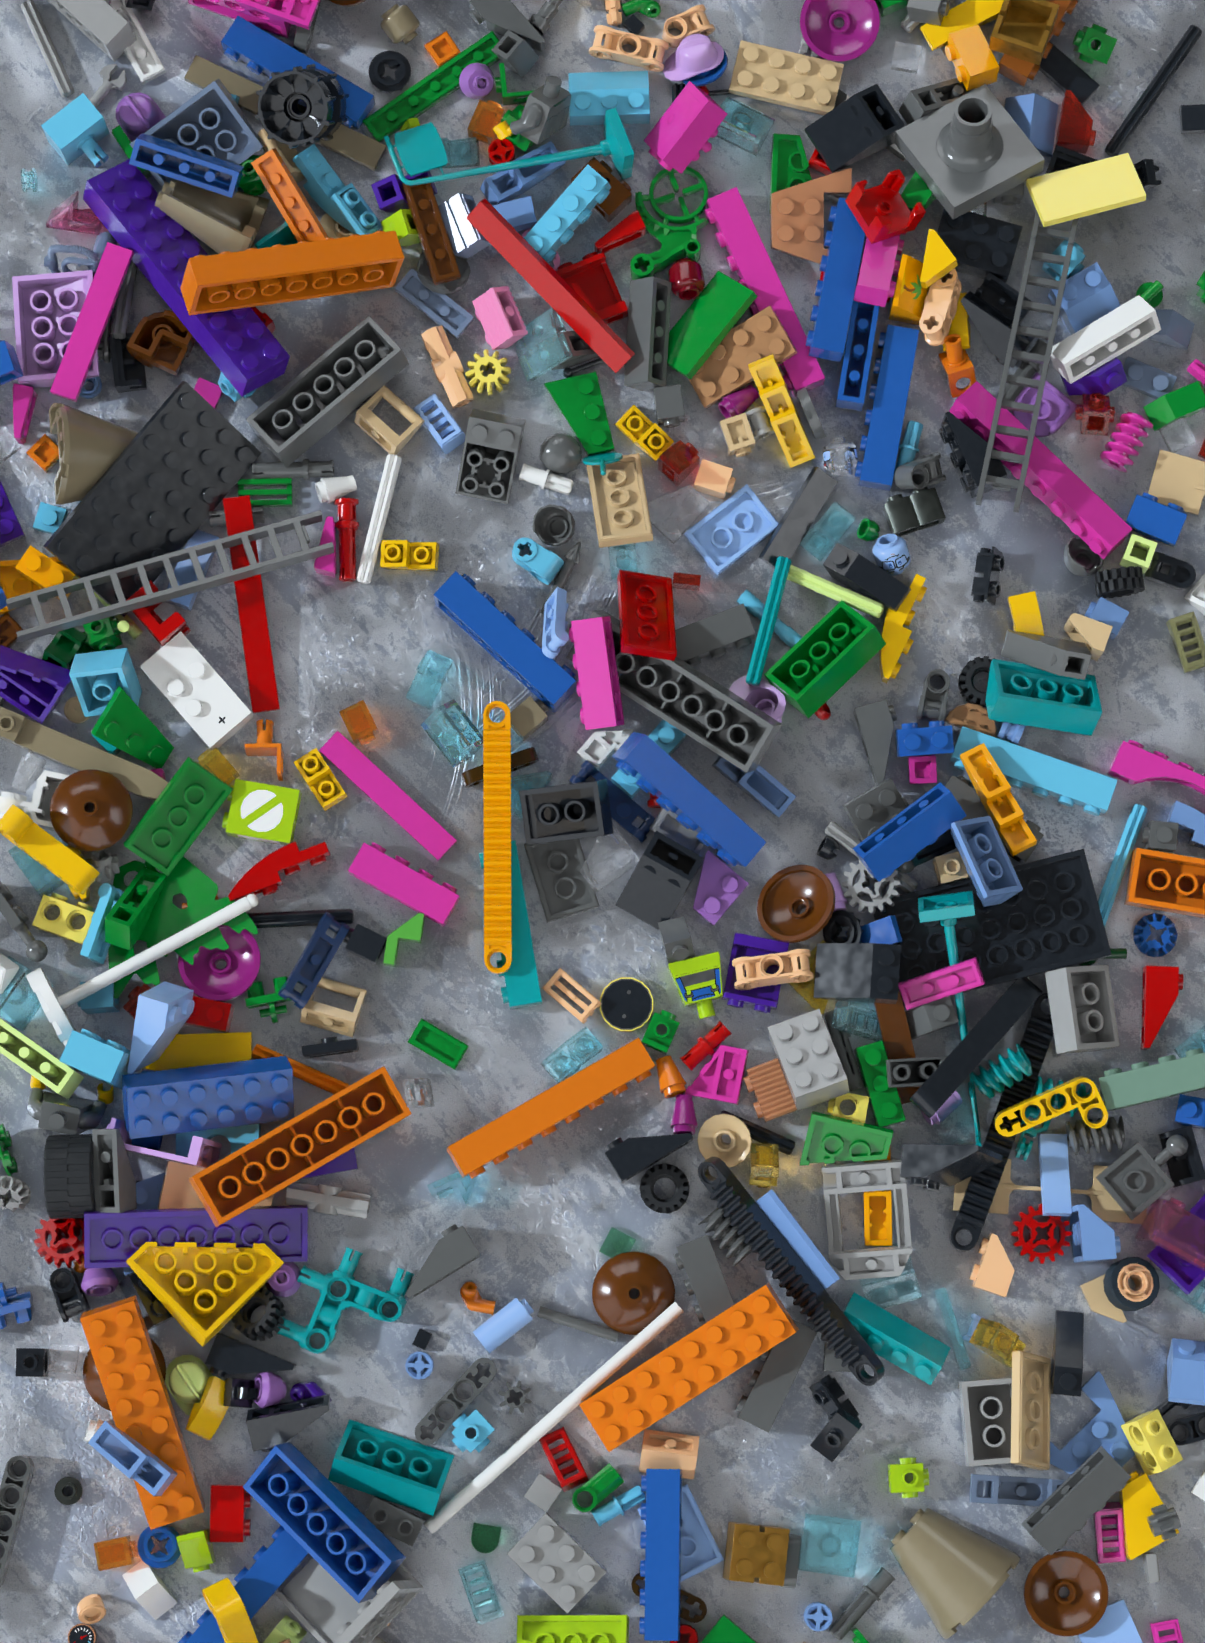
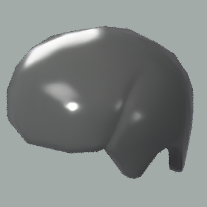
M556 433L547 437L541 445L540 460L553 473L564 475L574 471L581 461V447L576 439L570 435Z
M549 504L541 507L534 515L532 528L533 532L536 533L543 543L551 546H560L567 543L574 535L575 520L572 514L563 506Z
M1075 536L1070 538L1063 551V562L1066 568L1074 575H1094L1101 569L1104 560L1094 553L1081 538L1076 539Z

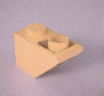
M991 1233L988 1239L983 1237L978 1253L982 1254L979 1265L974 1264L969 1279L973 1280L972 1287L1004 1298L1007 1295L1015 1270L998 1236Z

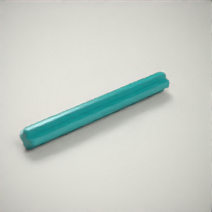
M779 556L776 561L746 677V683L749 685H760L792 562L787 557Z

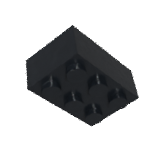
M944 208L937 234L957 259L958 266L955 268L957 272L985 279L990 272L1006 283L1023 226L973 212H967L953 220Z

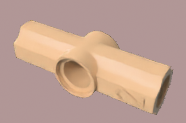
M435 326L421 334V337L432 361L430 362L439 383H442L452 408H460L474 400V397L463 373L465 372L456 351H453L443 326Z

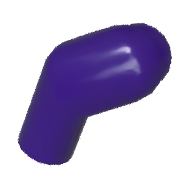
M299 1382L293 1385L290 1390V1397L293 1401L327 1395L315 1382Z

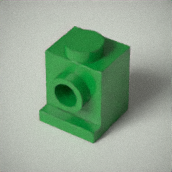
M661 1010L660 1014L654 1012L641 1041L642 1044L666 1055L680 1024L675 1021L677 1016L665 1010ZM659 1025H664L667 1028V1032L664 1035H659L656 1028Z

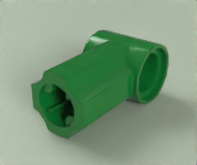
M608 1463L574 1492L572 1496L574 1508L582 1513L593 1510L594 1507L623 1484L624 1480ZM581 1492H588L592 1496V1504L587 1508H583L577 1503V1495Z

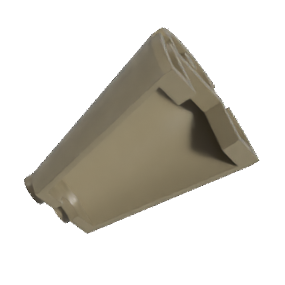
M172 178L170 183L165 181L162 191L158 194L155 206L220 254L224 251H245L253 247L270 200L237 191L230 198Z
M53 403L49 409L50 434H57L60 468L54 479L56 504L62 505L81 501L135 438L138 432L65 404Z
M929 1508L925 1511L919 1509L910 1519L913 1525L908 1531L905 1532L901 1529L892 1538L891 1542L894 1545L890 1550L940 1636L946 1640L957 1632L955 1628L959 1624L964 1626L990 1600L1010 1576L1007 1572L1011 1568L1015 1569L1021 1558L1015 1552Z

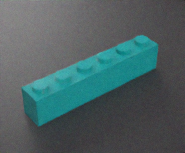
M512 840V963L509 970L504 974H499V977L504 976L506 987H501L503 1004L509 1003L510 1009L542 1004L516 840ZM483 852L479 853L481 869H484ZM502 953V960H496L497 968H501L506 963V957Z

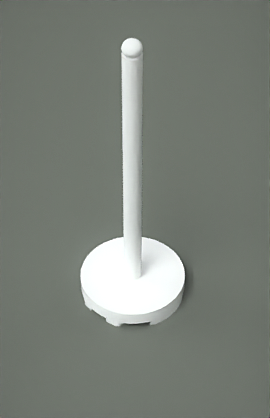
M249 894L247 897L237 900L59 997L41 967L27 974V980L33 992L36 993L49 1022L52 1023L57 1036L66 1047L72 1031H76L65 1010L66 1008L252 909L251 907L258 905V897L255 894Z

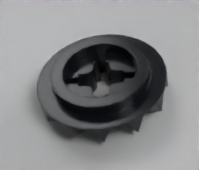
M381 52L372 59L369 65L371 83L380 92L385 91L392 94L394 91L402 90L410 80V64L406 57L399 52ZM384 64L391 70L397 69L394 72L396 80L390 76L383 77L385 75Z
M846 910L834 911L830 920L823 928L825 943H861V934L864 932L860 927L861 920L854 916V912ZM841 926L850 927L846 932L847 937H837L842 932Z

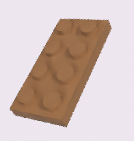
M768 306L731 329L689 381L704 408L707 409L722 400V397L737 391L754 380L748 364L773 354L779 365L798 352L773 307Z

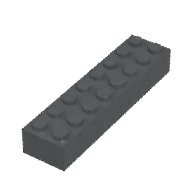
M604 610L592 611L588 619L610 616L621 693L744 772L748 773L756 770L781 728L782 723L678 657L672 661L622 653L620 621ZM574 645L566 657L573 661V654H575Z

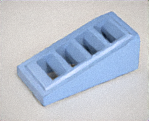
M435 393L413 408L425 420L423 424L445 454L450 453L465 442L464 432ZM436 405L438 406V409L433 411L428 416L424 415V413H426ZM442 414L444 415V417H442L440 420H438L434 424H431V422L437 419L439 416H441ZM450 423L449 427L444 429L439 434L437 433L438 430H440L441 428Z

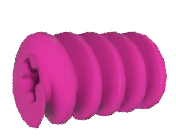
M1132 412L1121 414L1119 418L1121 423L1116 424V432L1111 433V441L1105 445L1106 451H1102L1100 454V458L1105 464L1125 473L1127 470L1124 468V465L1133 466L1134 464L1129 455L1137 457L1139 454L1134 449V446L1143 447L1144 445L1138 438L1148 437V433L1143 430L1144 427L1152 429L1154 426L1141 415Z

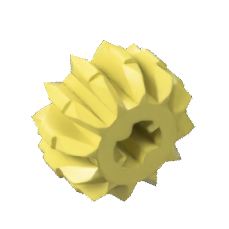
M485 349L483 352L484 357L481 358L478 353H475L473 356L476 362H467V367L471 370L466 371L465 376L471 379L469 382L470 388L478 385V394H482L484 389H487L488 395L492 396V388L495 387L498 392H502L503 387L500 383L509 384V378L505 375L511 373V368L505 366L508 362L506 357L498 360V351H495L491 357L489 356V351ZM491 368L493 374L484 377L483 371H488Z

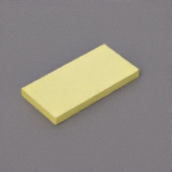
M1129 153L1026 180V186L1043 227L1146 201V193Z

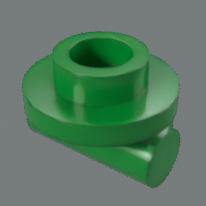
M1157 280L1154 283L1147 282L1138 288L1136 296H1141L1150 306L1156 308L1163 299L1162 289L1164 287Z

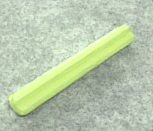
M790 566L787 580L840 602L842 600L850 607L873 617L880 618L884 611L883 604L798 567Z

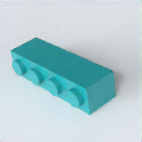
M854 1292L842 1312L874 1353L931 1385L943 1367L951 1347Z

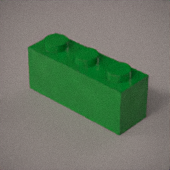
M883 1041L855 1048L854 1053L867 1096H869V1104L876 1126L884 1128L904 1122L906 1118L897 1088H888L886 1060L888 1058Z

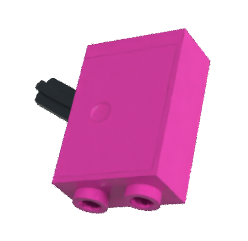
M691 81L687 85L675 83L672 86V104L643 141L650 147L648 152L658 160L657 162L668 171L674 168L682 174L691 161L699 159L700 149L705 153L712 149V144L707 140L710 137L714 138L717 136V127L728 114L707 93Z

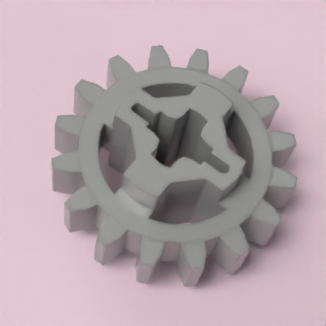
M860 859V864L858 865L851 862L849 865L853 870L851 872H844L848 881L842 882V886L849 889L844 893V897H852L849 904L852 907L859 904L858 910L862 913L868 908L869 913L872 915L875 914L876 908L885 912L884 905L887 903L894 906L895 904L891 900L892 897H900L901 895L896 891V887H901L902 882L895 880V878L901 875L900 872L895 870L891 876L883 878L878 882L868 872ZM861 873L858 883H855L858 874ZM869 876L876 881L874 884L875 893L867 887L870 885ZM889 885L887 893L883 896L885 887ZM868 895L873 902L863 901L859 896Z

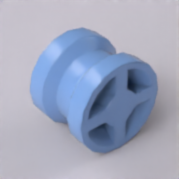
M1002 722L996 738L1018 745L1025 726Z
M414 1352L406 1360V1371L414 1379H425L433 1372V1359L425 1352Z
M813 1602L804 1611V1621L814 1631H824L832 1623V1612L824 1603Z

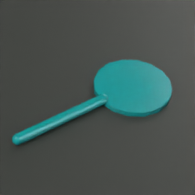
M617 452L599 453L583 458L582 462L586 465H600L601 475L604 476L606 474L605 464L617 462L623 458V455Z

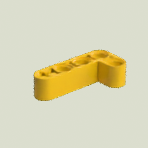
M12 804L0 819V833L78 893L83 895L100 874L93 866L34 823L17 806Z
M1080 1076L1001 1110L994 1117V1127L1002 1136L1010 1137L1077 1108L1085 1124L1096 1129L1106 1124L1108 1112L1094 1082L1088 1077ZM1082 1082L1089 1083L1091 1088L1090 1093L1085 1097H1079L1076 1094V1087ZM1057 1093L1065 1096V1103L1060 1108H1054L1050 1103L1051 1097ZM1029 1105H1037L1039 1107L1040 1113L1037 1118L1028 1119L1025 1117V1109ZM1092 1108H1099L1102 1112V1117L1097 1122H1090L1087 1118V1113ZM1019 1110L1020 1117L1025 1124L1020 1125L1019 1120L1011 1123L1010 1130H1007L1005 1127L1000 1128L999 1125L1003 1123V1117L1007 1116L1009 1120L1017 1117L1014 1112Z
M228 1577L202 1589L204 1599L217 1621L225 1643H258L245 1606Z

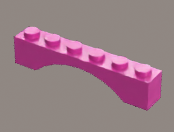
M1133 740L1123 741L1120 744L1107 773L1131 785L1150 781L1174 782L1190 787L1205 796V773L1202 776L1193 772L1194 768L1183 762L1175 764L1169 761V757L1161 752L1154 751L1150 753L1143 749L1144 746Z

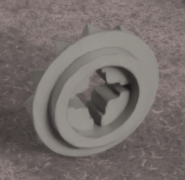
M0 1176V1206L2 1211L5 1208H9L12 1212L17 1208L24 1209L31 1198V1191L27 1184L16 1177ZM9 1190H11L10 1198L5 1196Z

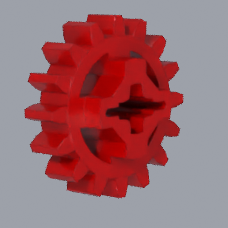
M1038 1204L1037 1211L1032 1206H1028L1029 1214L1026 1215L1023 1212H1019L1018 1215L1022 1220L1020 1222L1013 1221L1012 1223L1018 1228L1017 1231L1011 1232V1236L1018 1239L1013 1244V1247L1021 1246L1022 1250L1019 1255L1029 1254V1262H1033L1035 1257H1038L1039 1264H1044L1045 1257H1048L1050 1262H1054V1254L1063 1256L1064 1252L1061 1247L1070 1246V1243L1065 1240V1237L1072 1235V1232L1065 1231V1227L1070 1222H1062V1216H1047L1049 1219L1045 1222H1037L1032 1217L1043 1215L1042 1204ZM1050 1225L1045 1232L1047 1239L1042 1238L1033 1243L1038 1234L1035 1229H1043ZM1024 1226L1029 1230V1239L1026 1242L1023 1238ZM1056 1226L1059 1229L1058 1242L1054 1238V1228ZM1038 1245H1044L1050 1251L1040 1253L1033 1251V1249Z
M50 1218L48 1221L41 1219L40 1223L43 1228L35 1229V1233L39 1238L34 1240L36 1247L39 1248L37 1251L40 1257L45 1256L44 1259L48 1265L54 1261L56 1268H60L62 1263H66L67 1267L71 1268L72 1261H76L80 1265L82 1263L80 1257L84 1255V1218ZM80 1229H82L81 1241H79L78 1236L81 1234ZM49 1235L52 1237V1240L49 1242L50 1247L47 1244Z

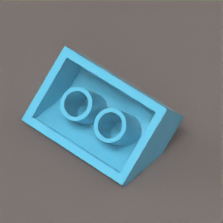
M648 71L568 73L569 92L571 94L569 107L570 126L604 125L605 111L615 107L622 124H650Z

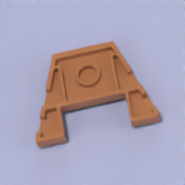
M852 168L772 193L771 249L820 265L822 255L827 256L828 249H824V194H850L852 190Z

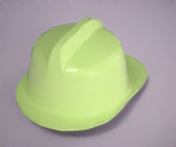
M182 1355L175 1358L168 1365L165 1383L179 1407L190 1416L194 1403H200L208 1378L213 1375L200 1358L193 1355Z

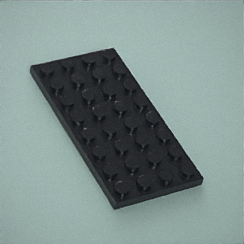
M182 381L43 546L78 578L181 550L209 517V512L214 511L250 468L252 462H255L260 456L261 452L187 382ZM164 566L146 571L148 580L154 582L165 569ZM139 574L119 579L125 600L143 587ZM111 581L92 586L93 591L108 605L119 603ZM128 612L122 613L120 615L125 617Z
M1084 849L1013 866L1023 890L1001 904L983 907L971 878H966L903 894L900 897H892L891 900L895 905L885 904V912L876 908L874 914L875 921L891 915L896 917L902 942L894 944L901 945L899 982L950 966L944 926H941L940 921L920 923L918 898L973 891L975 915L956 918L955 932L959 963L976 957L985 984L963 991V993L1112 956Z

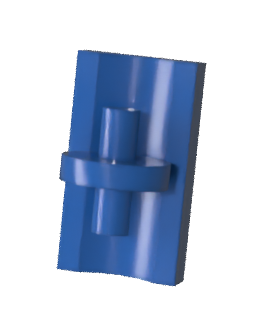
M0 1282V1329L7 1327L5 1314L12 1312L15 1314L17 1323L21 1324L32 1320L31 1307L33 1297L31 1291L18 1294L16 1286L6 1289L4 1282Z

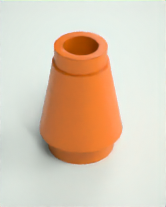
M668 1055L657 1059L660 1092L664 1093L665 1098H673L676 1095L685 1093L686 1082L672 1057Z

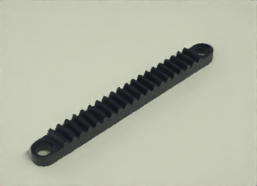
M1043 993L1037 998L1019 1044L1031 1063L1032 1075L1027 1076L1022 1072V1081L1018 1082L1013 1078L1014 1085L1009 1088L1004 1085V1091L1001 1093L982 1145L983 1148L1003 1155L1002 1161L971 1176L950 1232V1244L957 1251H970L978 1242L1016 1135L1006 1137L999 1134L994 1127V1117L1001 1110L1031 1097L1054 1033L1051 1014H1045L1040 1007L1042 1001L1049 1000L1048 993ZM1019 1110L1014 1112L1017 1117L1009 1120L1007 1116L1003 1117V1123L999 1125L1000 1128L1005 1127L1007 1130H1010L1011 1123L1017 1120L1021 1124L1022 1118L1020 1117ZM967 1230L972 1237L970 1244L960 1245L956 1241L957 1232Z
M710 1157L702 1162L698 1167V1176L711 1193L710 1199L718 1202L716 1206L718 1209H724L723 1216L731 1218V1226L738 1227V1235L745 1236L744 1242L752 1245L751 1251L759 1254L758 1260L766 1263L765 1269L772 1270V1278L779 1279V1287L786 1288L787 1290L786 1296L794 1298L793 1305L801 1307L800 1313L806 1314L808 1316L807 1322L815 1325L813 1330L821 1333L820 1339L828 1342L827 1348L835 1351L834 1357L842 1359L841 1366L848 1367L856 1379L866 1386H871L878 1382L885 1372L881 1360L729 1167L718 1157ZM709 1166L717 1171V1178L710 1174ZM864 1364L869 1365L873 1369L874 1376L869 1375L865 1371Z

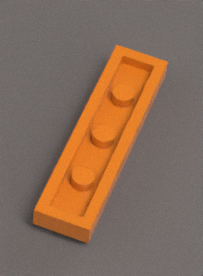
M276 148L271 149L251 162L298 242H313L329 238Z

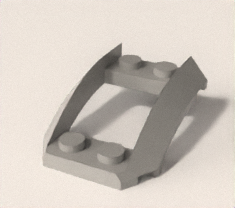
M891 1157V1160L836 1164L835 1162L821 1167L828 1236V1256L844 1280L901 1276L912 1254L907 1182L905 1178L900 1177L901 1159ZM893 1190L898 1246L843 1250L839 1194Z

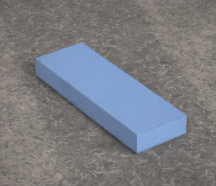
M1039 1134L1038 1150L1043 1216H1070L1072 1214L1067 1134Z

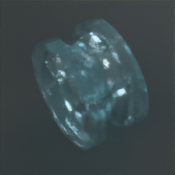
M21 168L23 192H27L28 189L37 192L36 168H31L30 171Z

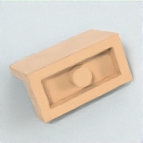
M644 1429L639 1472L646 1473V1469H681L682 1478L694 1479L700 1436Z

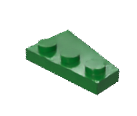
M774 133L772 136L769 214H771L772 193L812 180L800 135Z
M120 686L116 689L91 731L99 739L156 769L164 766L174 749L172 744Z
M812 1111L799 1166L809 1165V1163L824 1162V1164H830L836 1161L852 1160L857 1162L887 1159L893 1130Z

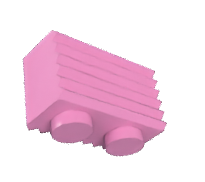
M508 286L490 288L476 298V300L472 301L475 308V316L481 322L486 334V342L491 346L492 350L507 349L528 334Z

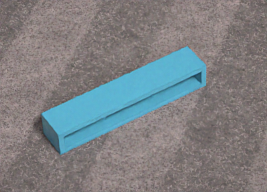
M964 726L960 729L954 746V753H952L950 761L955 762V767L966 771L960 759V754L984 743L1011 787L1021 789L1024 786L1033 789L1032 794L1043 798H1047L1048 795L1058 798L1057 802L1069 807H1073L1074 804L1084 807V812L1099 816L1100 813L1105 814L1108 810L1118 781L1117 779Z

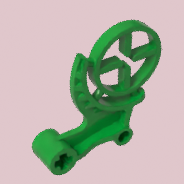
M687 166L683 173L694 177L699 183L684 188L682 195L688 196L703 190L704 197L701 205L691 214L682 196L678 198V203L683 216L679 217L668 215L658 207L674 201V193L654 199L653 195L656 185L667 175L674 192H679V186L674 176V173L679 172L674 168L671 171L663 169L654 177L650 185L649 194L642 195V192H635L636 210L640 213L646 226V231L658 240L662 247L660 250L650 254H637L631 259L630 270L632 280L652 277L682 258H688L696 262L700 260L701 248L699 241H697V231L704 228L709 222L706 217L702 219L699 217L707 205L708 188L702 175L693 168ZM643 201H650L653 211L662 219V222L657 221L649 214ZM693 220L695 221V223L690 224V225H686V226H670V225H668V223L684 224V223L691 222V221H693ZM639 267H643V269L647 271L642 272V270Z

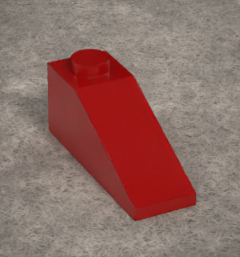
M1145 966L1142 968L1141 1050H1147L1151 1047L1179 994V990H1183L1184 979L1183 974H1179V967Z

